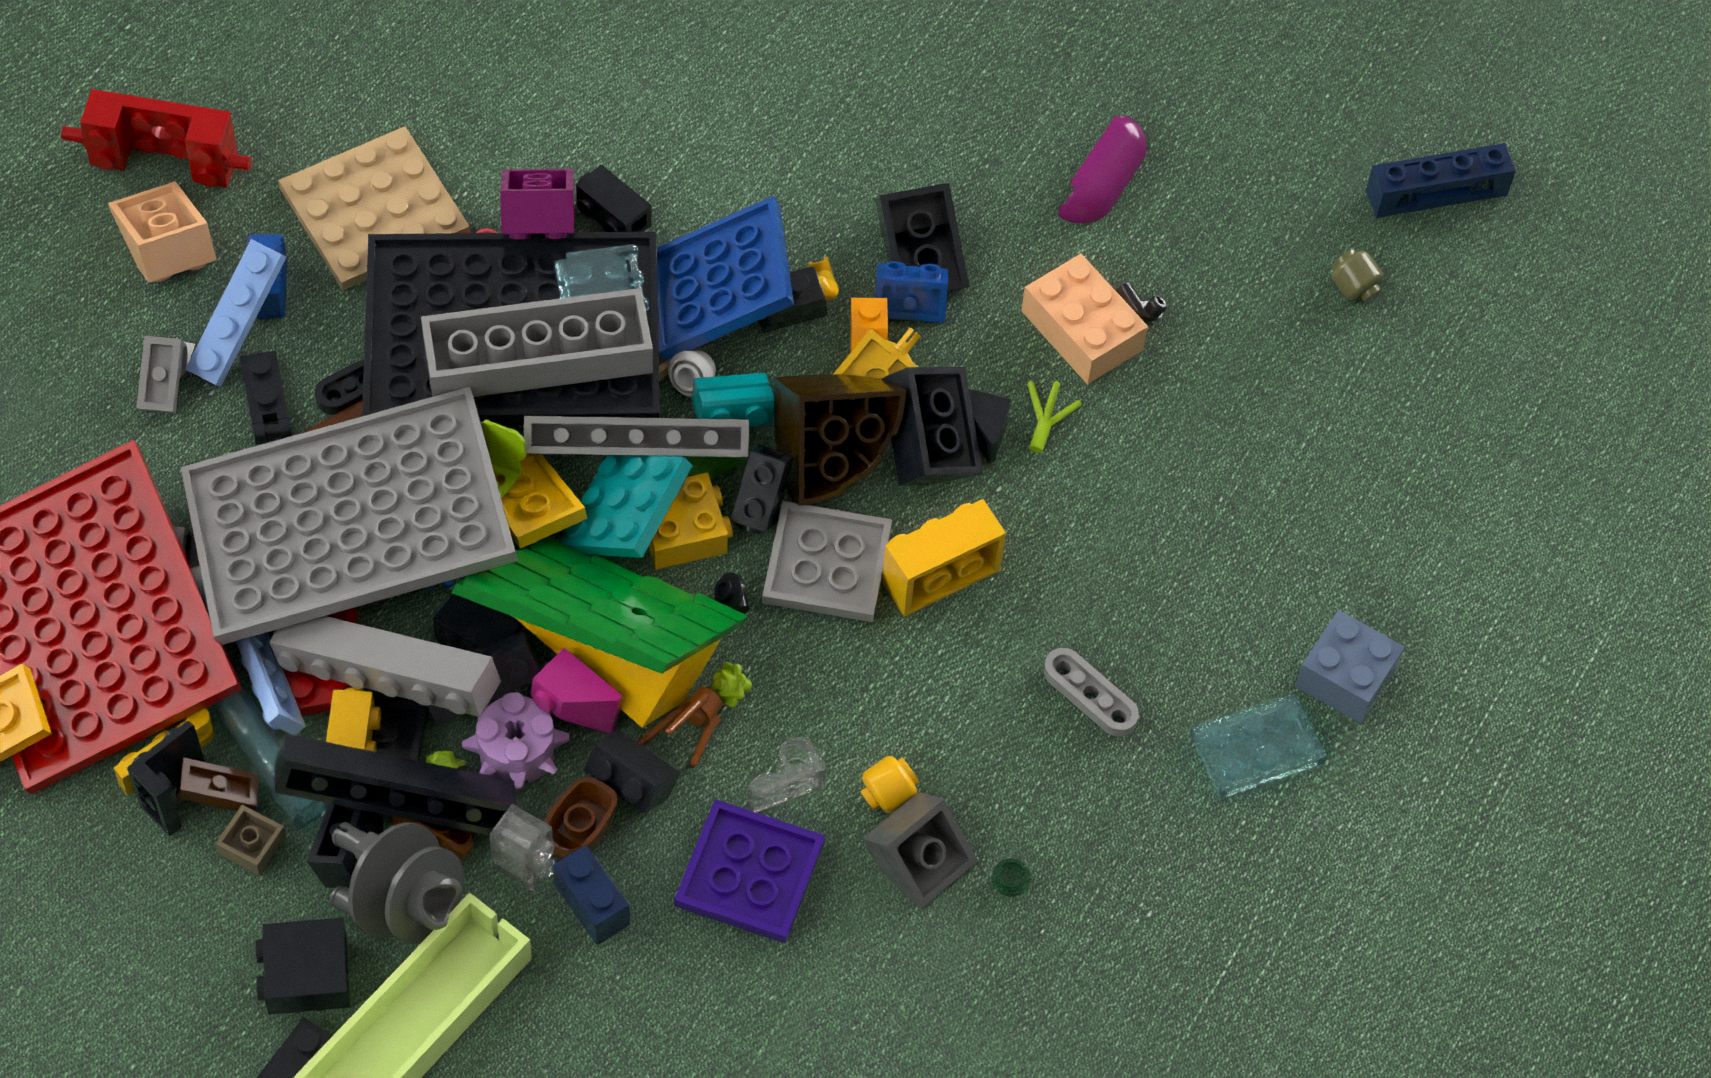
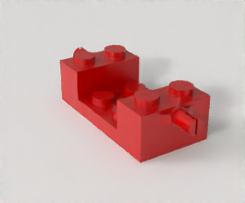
M91 89L80 120L81 129L64 125L61 130L62 141L82 143L87 150L90 165L105 170L116 169L124 171L131 150L138 149L145 153L156 152L173 155L181 159L188 158L193 182L208 187L219 186L228 188L234 168L250 171L252 166V156L238 155L231 112Z

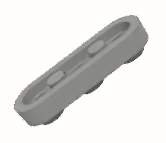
M1058 648L1047 655L1044 665L1046 680L1100 728L1115 737L1127 736L1135 730L1139 718V710L1136 704L1078 653L1068 648ZM1065 669L1068 671V674L1061 675L1056 670ZM1093 693L1096 698L1089 699L1084 694ZM1120 717L1124 720V722L1117 723L1114 722L1112 718Z

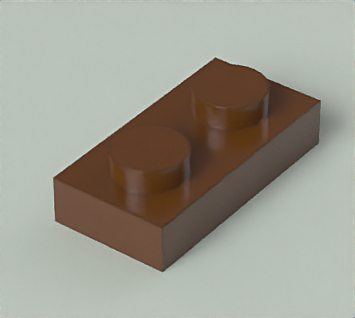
M183 758L178 766L176 798L238 811L241 805L255 810L257 806L259 774Z

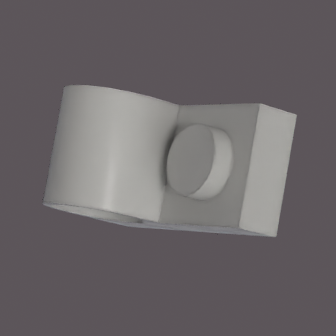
M154 336L144 337L136 409L176 414L179 380L185 375L188 359L187 345L182 339Z

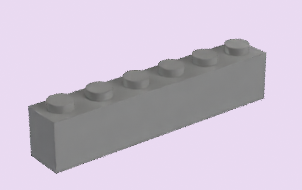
M524 416L526 453L749 457L750 420Z
M327 616L277 629L269 641L279 666L287 671H300L315 675L322 680L331 679L347 683L357 689L367 688L379 691L389 697H403L414 700L421 705H434L446 708L456 714L466 713L480 717L501 683L491 656Z

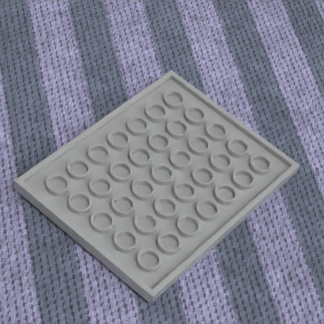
M471 386L181 467L213 636L216 643L220 641L222 645L518 561Z

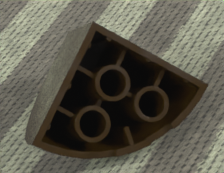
M819 374L774 377L776 450L794 456L785 487L796 504H813L843 493V489L853 484L859 478L864 479L884 457L882 454L892 436H896L905 407L906 389L886 380L856 375Z

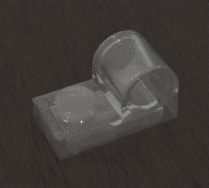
M793 737L784 741L779 750L778 772L774 774L771 772L763 773L757 776L751 783H748V803L753 812L757 813L825 786L826 768L811 742L801 737ZM800 759L805 763L797 766L792 765L788 761Z

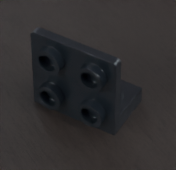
M186 721L179 728L170 730L162 741L149 751L139 754L132 764L127 767L140 808L169 836L182 827L177 813L180 810V806L171 794V791L177 788L178 766L183 758L205 762L195 726L190 721Z

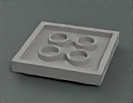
M782 501L762 595V604L873 622L882 579L885 545L889 542L892 519Z

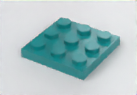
M607 455L600 464L589 489L582 496L581 503L585 507L587 519L566 528L559 542L585 555L596 554L642 558L691 470L692 464L685 457Z

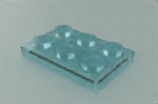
M1295 693L1193 726L1190 730L1191 739L1220 798L1324 764L1327 758Z

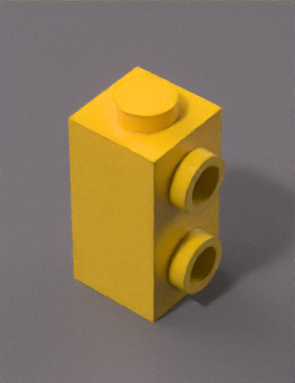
M354 687L345 690L333 689L326 742L376 752V741H372L373 730L380 729L381 707H375L373 693Z

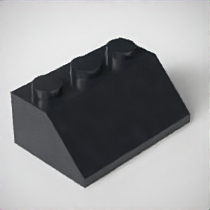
M906 367L881 378L906 389L903 417L896 436L893 435L891 438L899 486L930 485L983 474L965 367Z

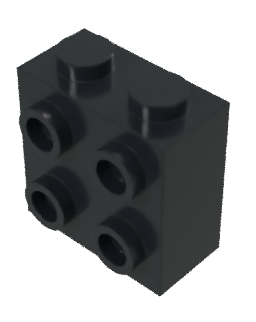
M343 917L262 924L263 939H256L255 941L257 964L263 963L264 976H257L258 1001L265 1000L269 1015L350 1008L347 933Z

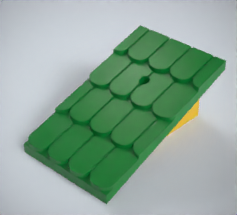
M543 538L524 549L515 550L517 562L467 575L464 580L456 583L451 592L515 617L556 654L563 648H566L623 696L620 709L642 728L683 703L721 639L741 627L748 617L701 593H697L695 596L658 578L652 576L642 577L596 554L591 558L549 538Z

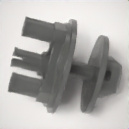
M347 822L339 825L346 832L335 829L332 835L333 844L355 854L358 862L352 873L349 888L339 885L332 891L330 904L333 907L350 915L355 925L370 936L385 938L394 935L399 940L410 944L422 943L433 930L447 926L449 914L459 904L462 896L464 872L459 858L453 852L440 847L437 838L429 829L412 822L394 825L380 835L371 831L367 834Z

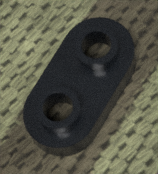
M364 360L345 367L322 379L316 385V404L322 412L335 415L363 399V385L361 383L364 377ZM333 397H338V398H340V399L335 400V401L329 400V399H331V398H333Z

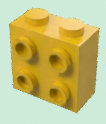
M708 472L686 477L648 546L655 570L728 552V538L733 537L732 526L728 516L722 517L719 508L723 506L721 491L718 485L712 486Z

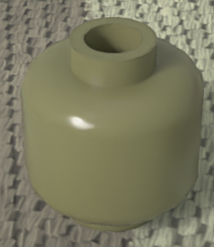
M1353 248L1331 265L1334 268L1331 273V280L1348 301H1355L1361 298L1365 303L1381 291L1378 283L1383 279L1384 273L1367 251L1360 250L1356 252Z

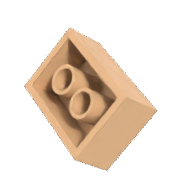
M1082 254L1077 255L1025 287L1021 311L1087 385L1143 351L1148 326Z

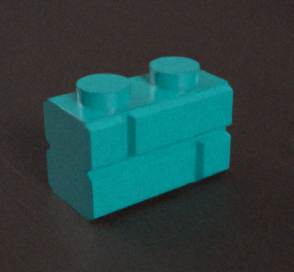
M766 373L694 378L692 408L697 419L750 420V427L772 425L774 395L771 386H769Z

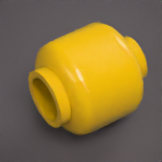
M886 756L864 771L862 781L866 787L860 792L872 810L880 806L884 812L891 814L917 794L915 785L920 783V781L903 757L897 760L893 756Z

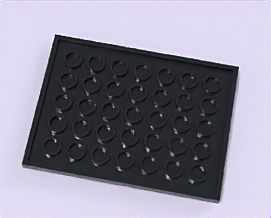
M657 232L567 233V237L560 239L546 238L545 233H532L531 237L527 239L509 238V234L501 233L368 234L362 416L432 397L422 331V316L641 288L653 347V373L474 397L480 422L489 420L494 423L524 422V416L660 418Z

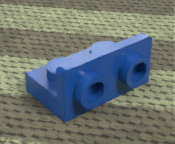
M897 261L877 264L875 298H887L888 319L945 323L948 269H942L934 264H924L921 267L906 266L904 263Z

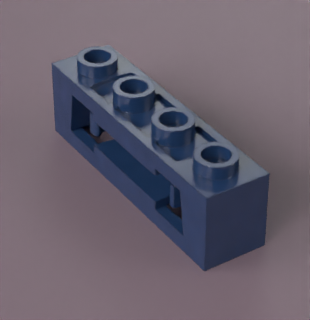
M1503 143L1373 165L1366 193L1376 218L1507 196L1516 169L1507 147ZM1488 180L1491 188L1470 192L1468 186L1474 185L1475 189H1480L1482 181ZM1414 194L1415 201L1397 204L1402 195H1404L1407 201H1411Z

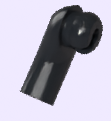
M1129 282L1122 284L1116 290L1141 319L1149 321L1159 320L1167 309L1165 300L1159 296H1153L1149 301L1140 299Z

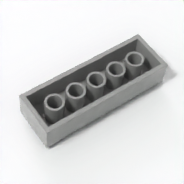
M641 288L421 317L432 397L470 386L473 396L477 397L653 373V347Z

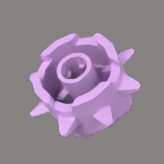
M518 692L507 693L503 698L497 699L484 709L481 716L478 717L476 734L462 741V747L479 754L482 766L479 773L514 780L515 789L520 790L523 788L525 780L531 783L546 774V772L553 774L557 772L558 769L553 763L554 749L569 741V733L554 729L553 720L550 715L551 712L547 713L541 710L533 699L523 697Z

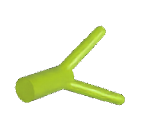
M1029 381L1027 384L1038 421L1029 449L1036 453L1043 452L1051 427L1082 405L1081 401L1077 400L1051 417L1060 388L1058 381L1053 383L1044 414L1034 382Z

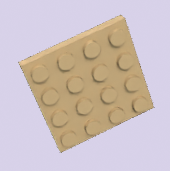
M406 126L278 180L280 190L342 291L367 280L368 234L470 233V226Z

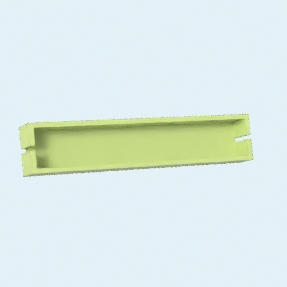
M469 892L450 912L447 926L433 930L293 1078H422L532 959L530 939L503 918L498 923L497 913Z

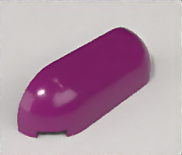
M1123 114L1121 117L1118 115L1114 117L1072 179L1070 185L1075 188L1066 202L1061 204L1058 217L1074 223H1091L1102 219L1110 212L1146 157V137L1142 128L1134 119Z

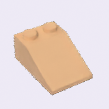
M176 181L108 203L132 257L148 283L165 281L174 274L186 270H198L207 263L217 260L207 222Z

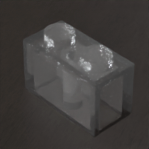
M511 804L490 833L493 868L533 891L540 880L545 882L551 876L553 864L556 863L553 855L555 844L553 843L552 826Z

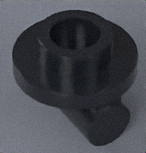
M731 572L724 574L716 583L714 589L715 601L741 613H746L750 608L742 576Z

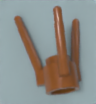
M701 686L691 697H687L678 708L636 742L643 746L665 728V733L671 735L686 721L697 727L705 724L706 727L690 760V766L696 767L713 730L721 722V718L717 713L723 706L722 700L713 690Z

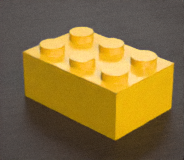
M984 499L973 504L965 503L948 516L941 519H931L914 532L907 535L899 534L892 538L885 545L881 583L903 617L999 572L1006 532Z

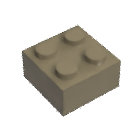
M241 805L216 841L217 853L260 876L285 840V828L283 825Z

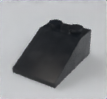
M949 183L879 195L876 200V206L889 262L897 261L904 263L906 266L921 267L924 264L938 265L942 269H948L947 292L969 288Z

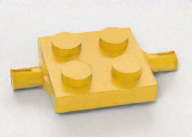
M909 327L896 344L885 340L873 329H870L834 374L881 379L906 367H918L913 363L908 352L921 336L917 332L914 334V330Z

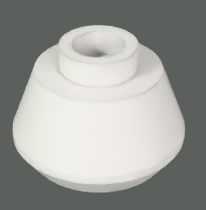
M699 350L679 352L670 360L668 366V375L672 385L681 394L691 398L694 378L715 377L716 373L715 363L707 353Z

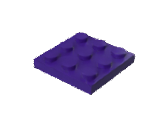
M715 799L674 898V906L786 944L824 846L825 835Z

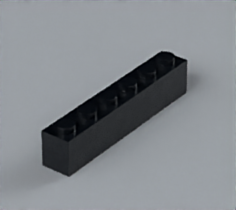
M284 734L274 764L275 793L505 839L518 808L514 780L290 734Z

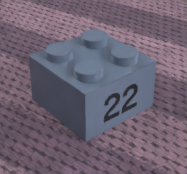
M1338 610L1303 662L1295 687L1355 721L1362 723L1397 669L1405 647Z

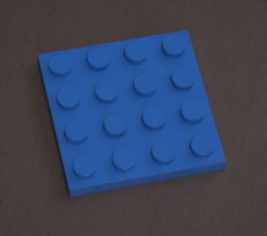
M774 196L657 247L658 348L660 356L665 361L673 358L679 352L690 351L794 305L781 208Z

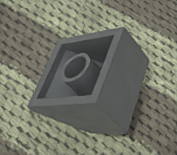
M922 792L914 795L862 838L879 869L919 908H923L978 862L945 800Z

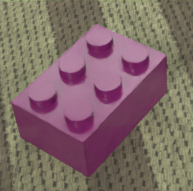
M503 169L500 188L501 234H509V238L527 239L531 237L532 233H545L546 238L560 239L567 237V233H574V169Z

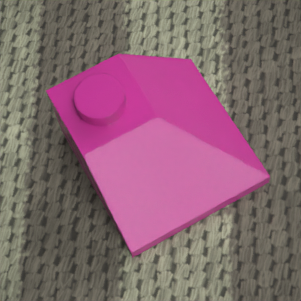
M563 648L533 678L530 694L535 704L544 712H552L561 720L609 734L616 729L623 698L618 691L566 648Z

